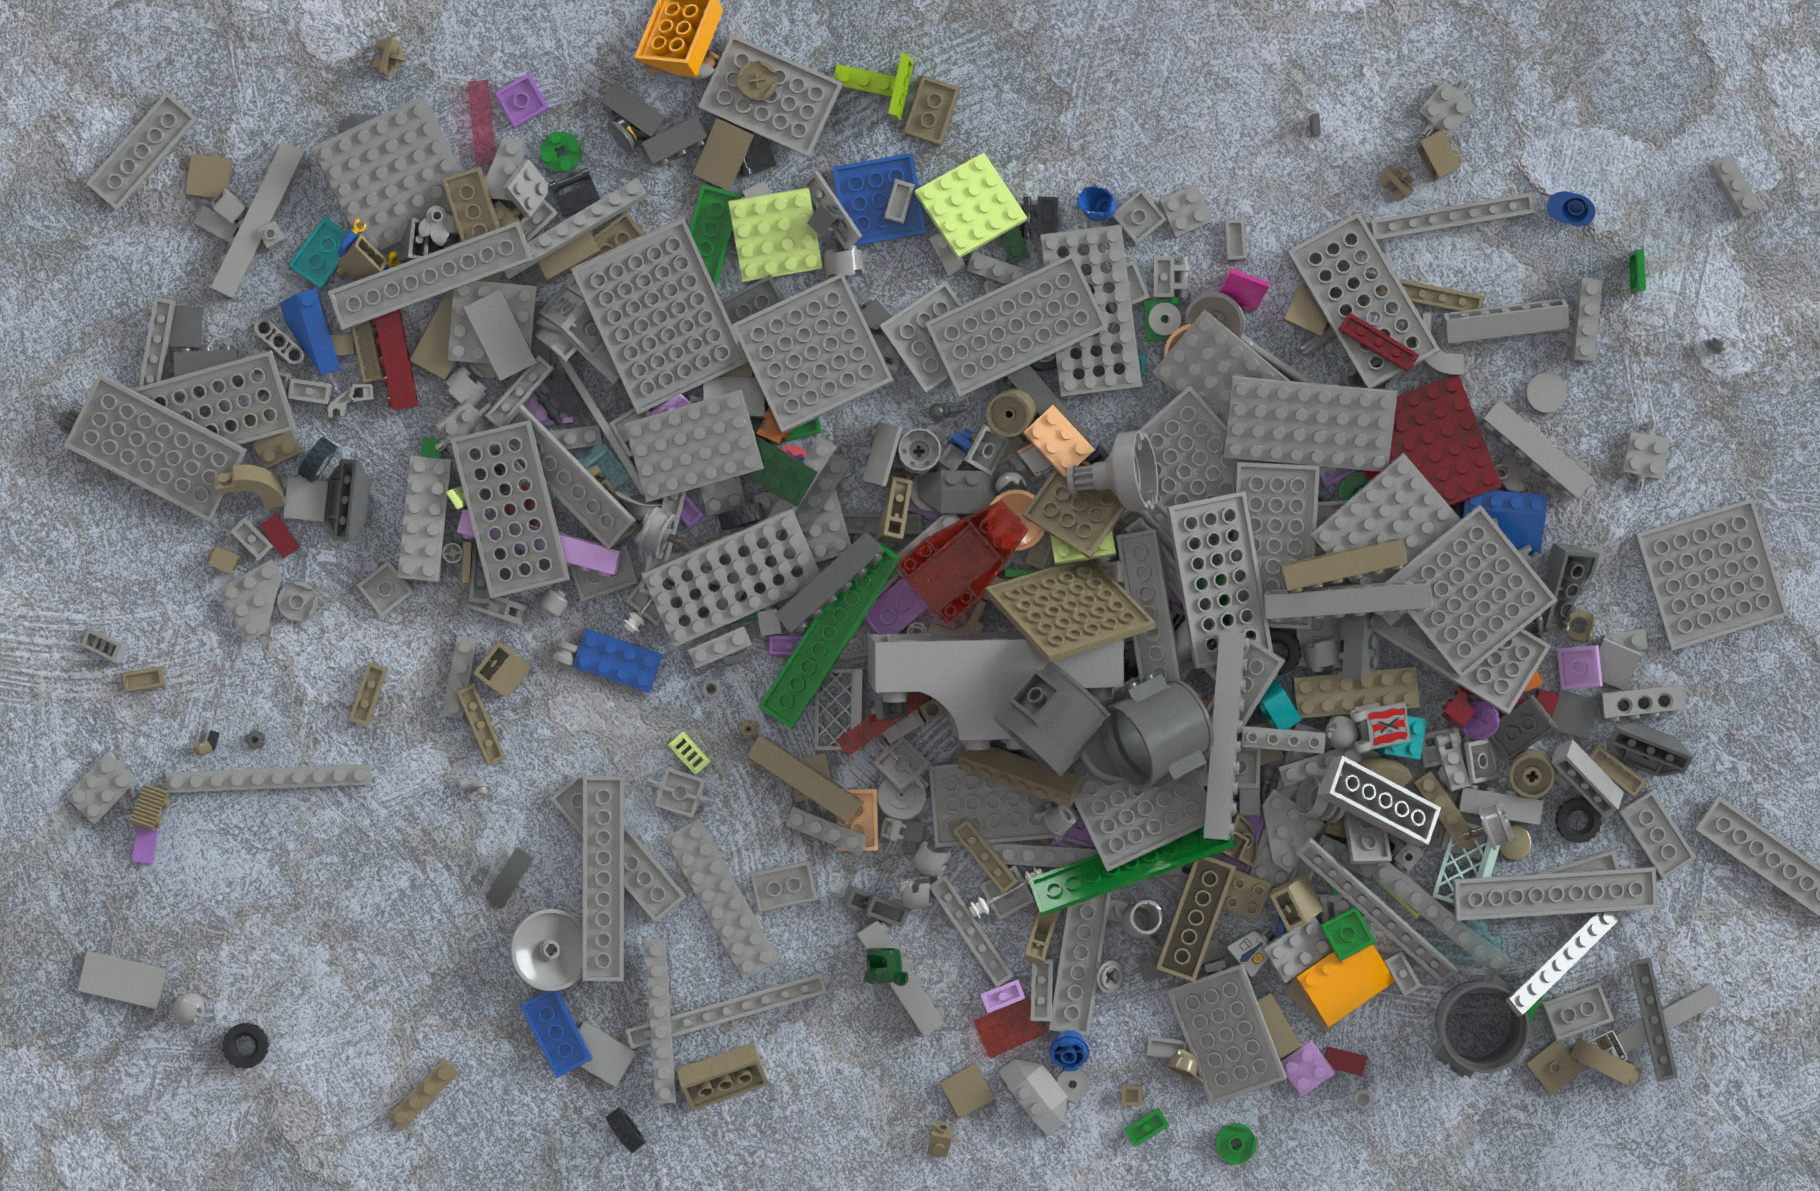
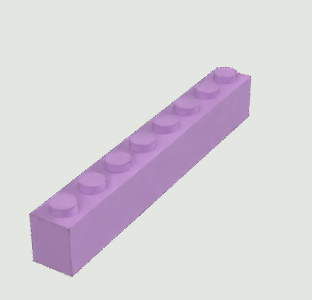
M466 507L462 510L457 533H461L463 538L474 540L475 536L468 508ZM485 513L486 517L490 520L496 517L494 514ZM513 523L510 526V531L512 534L518 535L521 528L518 524ZM530 524V527L533 530H538L540 528L538 526ZM497 528L491 530V537L498 540L501 537L500 530ZM559 532L567 566L572 564L579 565V569L591 572V569L599 571L600 575L611 577V574L617 573L623 549L612 547L608 550L601 543ZM537 539L535 547L538 550H543L545 542L542 539ZM518 543L515 546L516 549L521 550L520 553H525L526 548L523 544Z

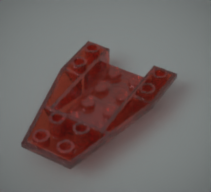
M1000 500L926 537L895 565L932 611L950 626L982 598L986 587L992 584L1029 530L1009 507Z

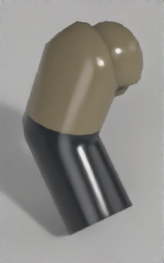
M210 730L207 741L196 743L193 751L199 756H204L214 751L220 733Z

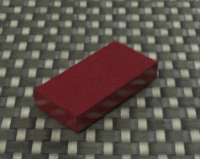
M275 514L260 525L283 559L300 548V545L278 514Z
M1327 1046L1324 1057L1333 1069L1363 1076L1367 1056Z

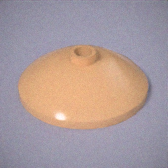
M1009 490L998 495L991 502L986 514V527L990 537L996 544L1007 550L1022 551L1031 548L1040 541L1045 531L1022 517L1023 512L1035 495L1024 490ZM1015 518L1020 519L1021 523L1019 525L1013 524Z

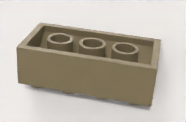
M754 1042L677 1069L681 1088L692 1111L769 1085Z

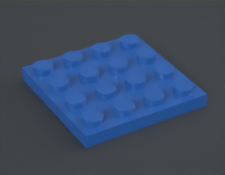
M913 153L832 167L838 201L862 234V237L852 246L927 234L922 204L914 194L915 190L919 187ZM895 179L915 184L904 224L884 219Z

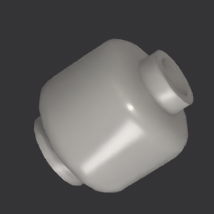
M557 587L555 590L546 589L538 601L539 611L551 619L553 617H560L568 605V600L565 598L566 593Z

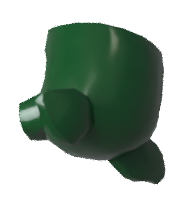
M869 948L866 950L867 971L864 976L865 982L870 984L894 982L898 986L907 984L908 973L902 972L900 949Z

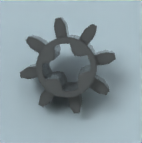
M72 409L69 412L63 411L57 423L62 426L60 431L69 435L80 413Z

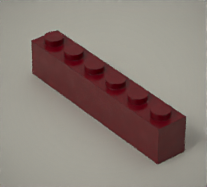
M397 310L372 320L373 327H377L378 335H375L376 345L381 347L382 355H379L380 365L385 367L386 375H383L385 387L389 388L390 395H387L389 407H392L394 411L419 407L401 310Z

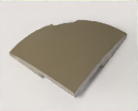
M1237 813L1231 820V823L1235 824L1234 836H1231L1235 847L1220 853L1246 866L1255 868L1258 858V843L1254 842L1251 834L1254 833L1251 824L1242 815Z

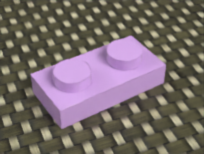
M1018 979L980 993L987 1013L1025 999Z

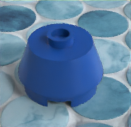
M1074 1030L1060 1032L1049 1047L1051 1062L1062 1067L1063 1071L1078 1070L1079 1066L1087 1062L1090 1054L1083 1036Z

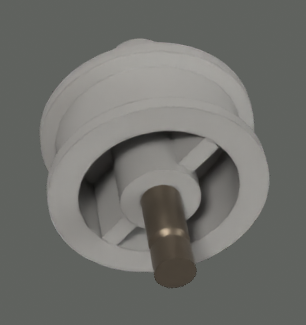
M659 507L653 509L650 515H645L642 525H644L643 530L639 532L635 540L638 548L650 549L654 551L653 553L657 557L663 552L668 542L679 545V547L684 549L687 548L689 542L672 534L677 522V516L674 514L669 516L661 512Z
M1495 801L1493 806L1485 809L1479 807L1478 811L1482 819V826L1463 833L1465 841L1485 834L1486 838H1489L1493 850H1496L1498 845L1506 842L1513 844L1512 841L1516 840L1502 801L1499 803Z

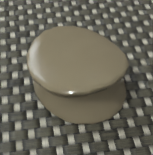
M1512 825L1511 828L1516 840L1512 841L1513 844L1508 842L1501 844L1499 852L1506 860L1516 862L1528 856L1532 843L1531 837L1525 828L1519 825Z

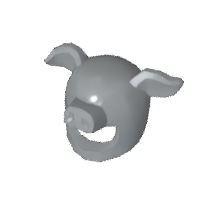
M1145 899L1133 904L1123 914L1118 911L1115 904L1113 906L1115 917L1121 920L1124 930L1134 938L1146 939L1150 945L1156 947V941L1151 935L1157 931L1162 922V912L1156 902Z

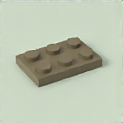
M267 409L265 411V417L269 420H273L275 418V412L271 409ZM250 414L246 415V423L255 425V417ZM292 430L252 441L265 469H269L303 453Z

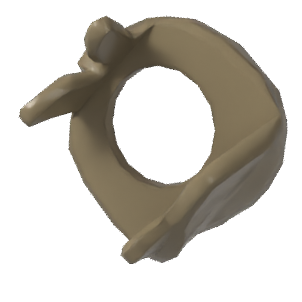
M1583 610L1571 612L1563 622L1568 637L1578 642L1586 643L1590 641L1595 625L1594 614ZM1582 617L1586 620L1587 628L1583 633H1575L1571 629V622L1574 618Z

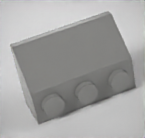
M879 422L878 426L874 425L871 437H874L873 445H868L865 455L869 459L867 465H862L860 472L863 482L886 488L903 427Z

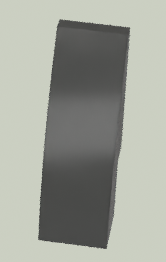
M516 847L485 898L503 909L535 857Z
M848 885L841 902L846 907L901 928L909 912V908L851 885Z

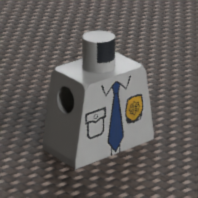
M1269 928L1260 936L1252 929L1228 943L1226 948L1240 964L1243 963L1245 970L1253 977L1268 959L1262 948L1272 942L1276 936Z

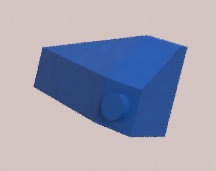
M315 288L297 293L281 302L280 306L286 325L319 373L325 375L341 370L319 291Z

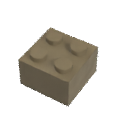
M1442 130L1420 141L1415 146L1434 182L1456 171L1461 167L1460 162H1462L1458 152L1453 151L1450 146L1452 144L1451 138L1447 133L1444 134Z

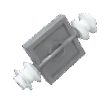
M670 578L665 579L663 587L666 589L672 588L673 586L670 583H674V581ZM642 580L625 600L638 611L637 613L629 612L630 619L623 620L626 622L624 627L632 633L635 631L640 632L638 627L645 625V621L642 618L644 616L656 626L662 621L652 596L639 593ZM680 597L672 598L671 605L674 606Z
M1015 865L1010 867V871L1019 882L1004 894L1000 892L991 879L979 884L987 899L985 902L983 898L978 897L977 903L970 901L972 905L969 906V909L974 918L978 916L981 919L982 913L989 915V907H992L997 918L1001 920L1034 902L1035 900L1027 886L1030 885L1029 878L1043 874L1041 869L1038 868L1036 870L1034 866L1033 872L1025 871L1027 879L1025 880V878L1021 877Z

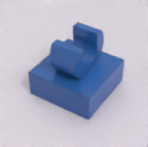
M967 429L962 434L955 432L948 445L951 443L966 454L973 444L968 440L972 432Z

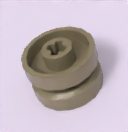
M1014 388L1004 390L993 398L987 407L986 418L988 425L1000 436H1017L1032 425L1036 415V407L1030 395L1023 390Z
M1536 748L1526 749L1513 759L1510 767V782L1514 790L1521 796L1539 798L1547 794L1553 787L1555 766L1551 763L1552 758L1545 751ZM1531 771H1535V775H1531Z

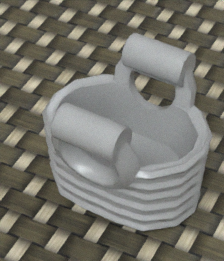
M1055 802L1041 805L1035 814L1037 820H1041L1044 817L1047 827L1055 833V839L1058 841L1063 839L1069 828L1080 816L1074 802L1071 807L1059 805Z

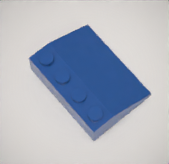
M1491 491L1461 502L1460 519L1480 504L1492 519L1497 518L1498 527L1517 550L1529 545L1532 550L1528 555H1533L1535 551L1540 554L1546 517L1547 495Z

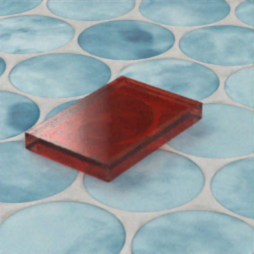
M1029 996L973 1021L989 1058H993L1046 1034L1040 1021H1030L1031 999Z

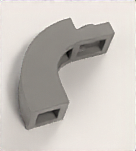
M1423 313L1420 316L1431 333V313ZM1413 339V343L1415 347H1417L1418 342L1417 340ZM1440 351L1422 361L1428 368L1437 373L1450 376L1464 375V354H1447Z

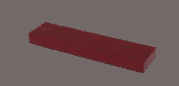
M1350 312L1338 329L1342 334L1409 373L1419 357V354Z

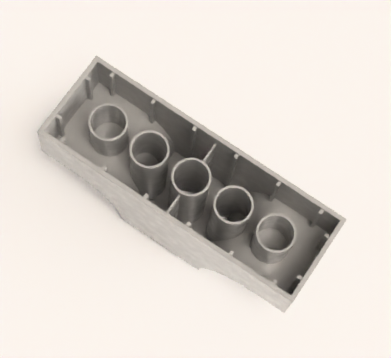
M1020 631L868 634V683L875 692H878V697H882L883 702H906L907 692H922L935 698L943 705L949 719L950 731L960 740L961 744L965 745V749L987 750L990 749V740L1001 739V743L1006 744L1008 749H1024L993 719V716L1006 702H1009L1007 699L1035 668L1039 671L1043 670L1048 663ZM1123 639L1053 661V663L1067 672L1095 698L1113 697V687H1124Z

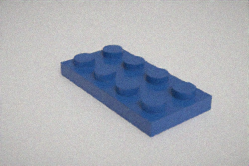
M585 628L572 667L650 693L663 654Z
M559 990L545 991L520 1005L556 1078L594 1059Z

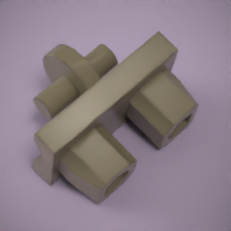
M389 36L386 39H378L376 47L377 50L383 52L382 59L375 58L373 60L372 68L384 75L393 77L395 68L399 69L400 62H407V58L402 56L401 41Z
M1388 165L1382 171L1383 174L1378 179V183L1386 188L1393 182L1398 188L1391 196L1399 202L1406 196L1409 197L1415 191L1409 185L1414 181L1409 175L1412 169L1409 167L1405 171L1399 166L1396 169L1397 173Z

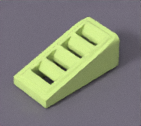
M462 486L447 492V496L456 509L463 510V508L467 507Z
M684 731L668 744L695 775L711 762ZM685 739L687 742L678 749L676 746ZM690 745L692 749L683 755L681 752ZM696 751L698 754L689 762L687 758ZM701 757L703 761L694 767L692 764Z

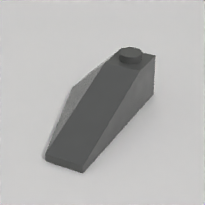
M1553 543L1548 560L1546 586L1558 601L1544 611L1543 627L1563 629L1564 620L1573 612L1576 599L1579 595L1582 596L1585 591L1583 589L1588 579H1592L1595 573L1599 553L1569 544Z

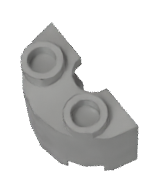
M856 245L841 252H837L836 249L824 251L825 255L821 257L825 280L841 273L845 277L866 274L862 251L857 249Z
M464 366L461 369L458 367L442 383V386L461 404L468 399L473 407L476 408L488 395L485 392L487 388L479 380L474 382L470 378L472 374Z
M1340 636L1302 644L1306 666L1309 669L1312 668L1313 672L1323 671L1325 666L1332 665L1333 668L1343 666V659H1339V654L1344 651L1343 640H1340Z

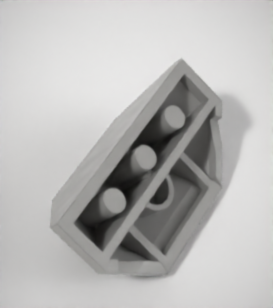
M1013 1059L998 1071L1012 1094L1047 1136L1064 1124L1068 1096L1044 1064Z

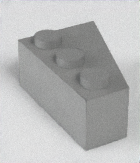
M502 139L485 179L492 201L500 200L501 202L513 203L503 190V186L524 159L526 144L524 140Z

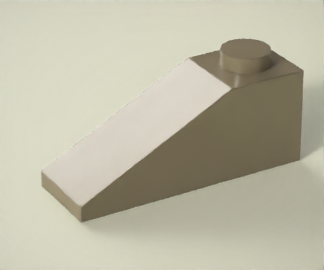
M892 477L880 519L877 540L892 544H898L903 540L912 488L911 480Z

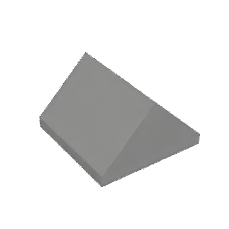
M983 424L964 462L989 475H993L1010 439L1000 436L990 427Z
M1492 739L1461 742L1465 758L1463 761L1470 784L1498 779Z

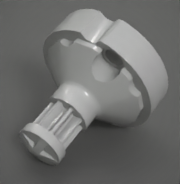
M1140 430L1119 433L1106 461L1095 462L1091 466L1084 467L1069 466L1067 468V484L1071 494H1079L1083 490L1097 489L1098 491L1111 490L1127 511L1139 512L1154 509L1158 498V471L1154 450L1147 434L1140 432Z

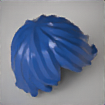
M1096 184L1085 187L1079 193V196L1076 197L1078 200L1077 206L1080 207L1084 215L1091 221L1107 220L1117 210L1116 197H1113V194L1108 189L1098 188Z

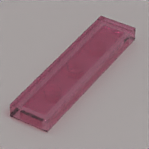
M489 80L468 81L475 163L493 162L496 154Z

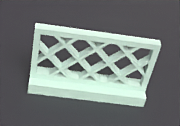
M1467 822L1470 828L1481 827ZM1450 836L1432 896L1454 904V899L1449 898L1454 895V889L1450 880L1458 876L1464 879L1462 874L1473 869L1476 875L1475 878L1491 877L1500 845L1496 846V850H1493L1489 838L1481 845L1478 844L1477 840H1474L1477 847L1468 852L1463 848L1464 854L1453 858L1450 851L1456 843H1453L1454 840ZM1479 850L1482 855L1481 861L1473 865L1468 854ZM1466 856L1471 866L1460 871L1455 861ZM1453 863L1458 873L1448 878L1444 872L1445 867ZM1447 882L1452 893L1446 896L1438 895L1439 887Z

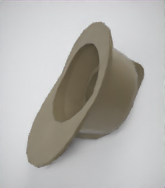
M1178 1049L1172 1055L1169 1063L1163 1064L1164 1067L1171 1069L1183 1079L1193 1084L1204 1086V1081L1196 1076L1198 1063L1191 1053Z

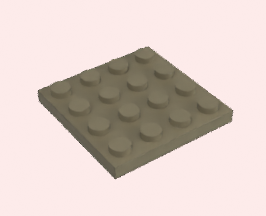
M1083 460L1077 467L1091 466V464ZM1054 469L1023 512L1022 517L1091 560L1126 509L1111 490L1098 491L1097 489L1083 490L1079 494H1071L1067 484V476L1064 478Z

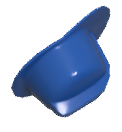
M1561 191L1552 195L1547 202L1549 215L1557 221L1581 227L1591 223L1595 217L1596 210L1594 204L1582 194Z

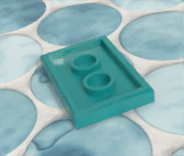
M323 217L288 266L322 290L337 270V261L340 257L338 255L340 242L347 233L326 217Z

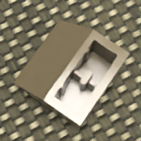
M498 641L473 674L508 698L533 666L503 642Z
M1306 873L1269 891V895L1288 932L1307 923L1324 910Z

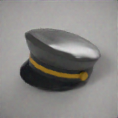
M619 117L609 121L607 124L613 138L627 153L632 152L634 143L637 140L645 139L639 131Z

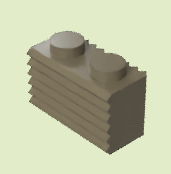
M144 784L129 822L134 826L155 833L156 828L159 829L162 825L163 817L161 815L163 810H167L170 805L171 798H169V793Z

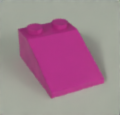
M1230 269L1225 275L1219 292L1232 297L1241 305L1242 310L1252 312V310L1256 311L1270 283Z

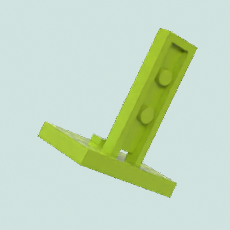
M901 53L896 76L837 64L834 79L842 82L844 88L892 97L888 114L893 120L901 121L914 61L910 55Z

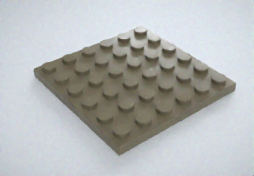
M1095 559L1056 565L986 587L985 590L988 598L1047 662L1057 661L1153 630L1156 622L1103 567L1097 564L1098 562Z

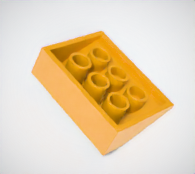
M657 0L634 59L679 76L697 77L723 12V8L718 0Z
M1374 945L1339 962L1334 951H1332L1294 977L1328 1028L1395 982Z

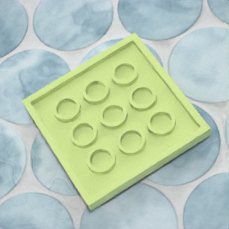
M985 153L976 156L918 188L914 193L957 259L1027 221V216Z
M809 187L728 201L742 282L763 279L769 275L775 277L823 268L817 233L807 224L813 215Z

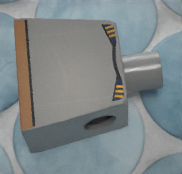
M1030 441L1013 450L1032 477L1043 475L1046 481L1054 471V466Z

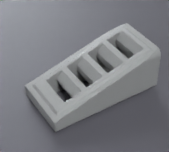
M87 628L80 645L114 663H121L128 647L127 644L92 628ZM93 635H95L96 638L94 640V643L92 646H90V642L93 638ZM101 639H103L100 648L97 649ZM108 643H111V644H110V647H109V649H108V651H107V653H106L105 650H106V648H107V646H108Z

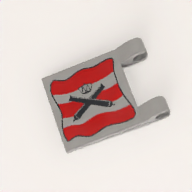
M1405 702L1365 710H1352L1350 712L1354 722L1364 719L1367 722L1369 740L1355 742V749L1359 753L1375 748L1411 742Z

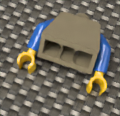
M359 217L354 220L352 231L349 230L340 242L338 250L340 257L337 261L338 275L340 277L349 275L354 281L390 269L391 266L395 267L401 264L399 258L392 261L397 256L396 252H391L387 260L362 234L357 235L358 232H362L366 228V222L362 227L356 226L360 220Z

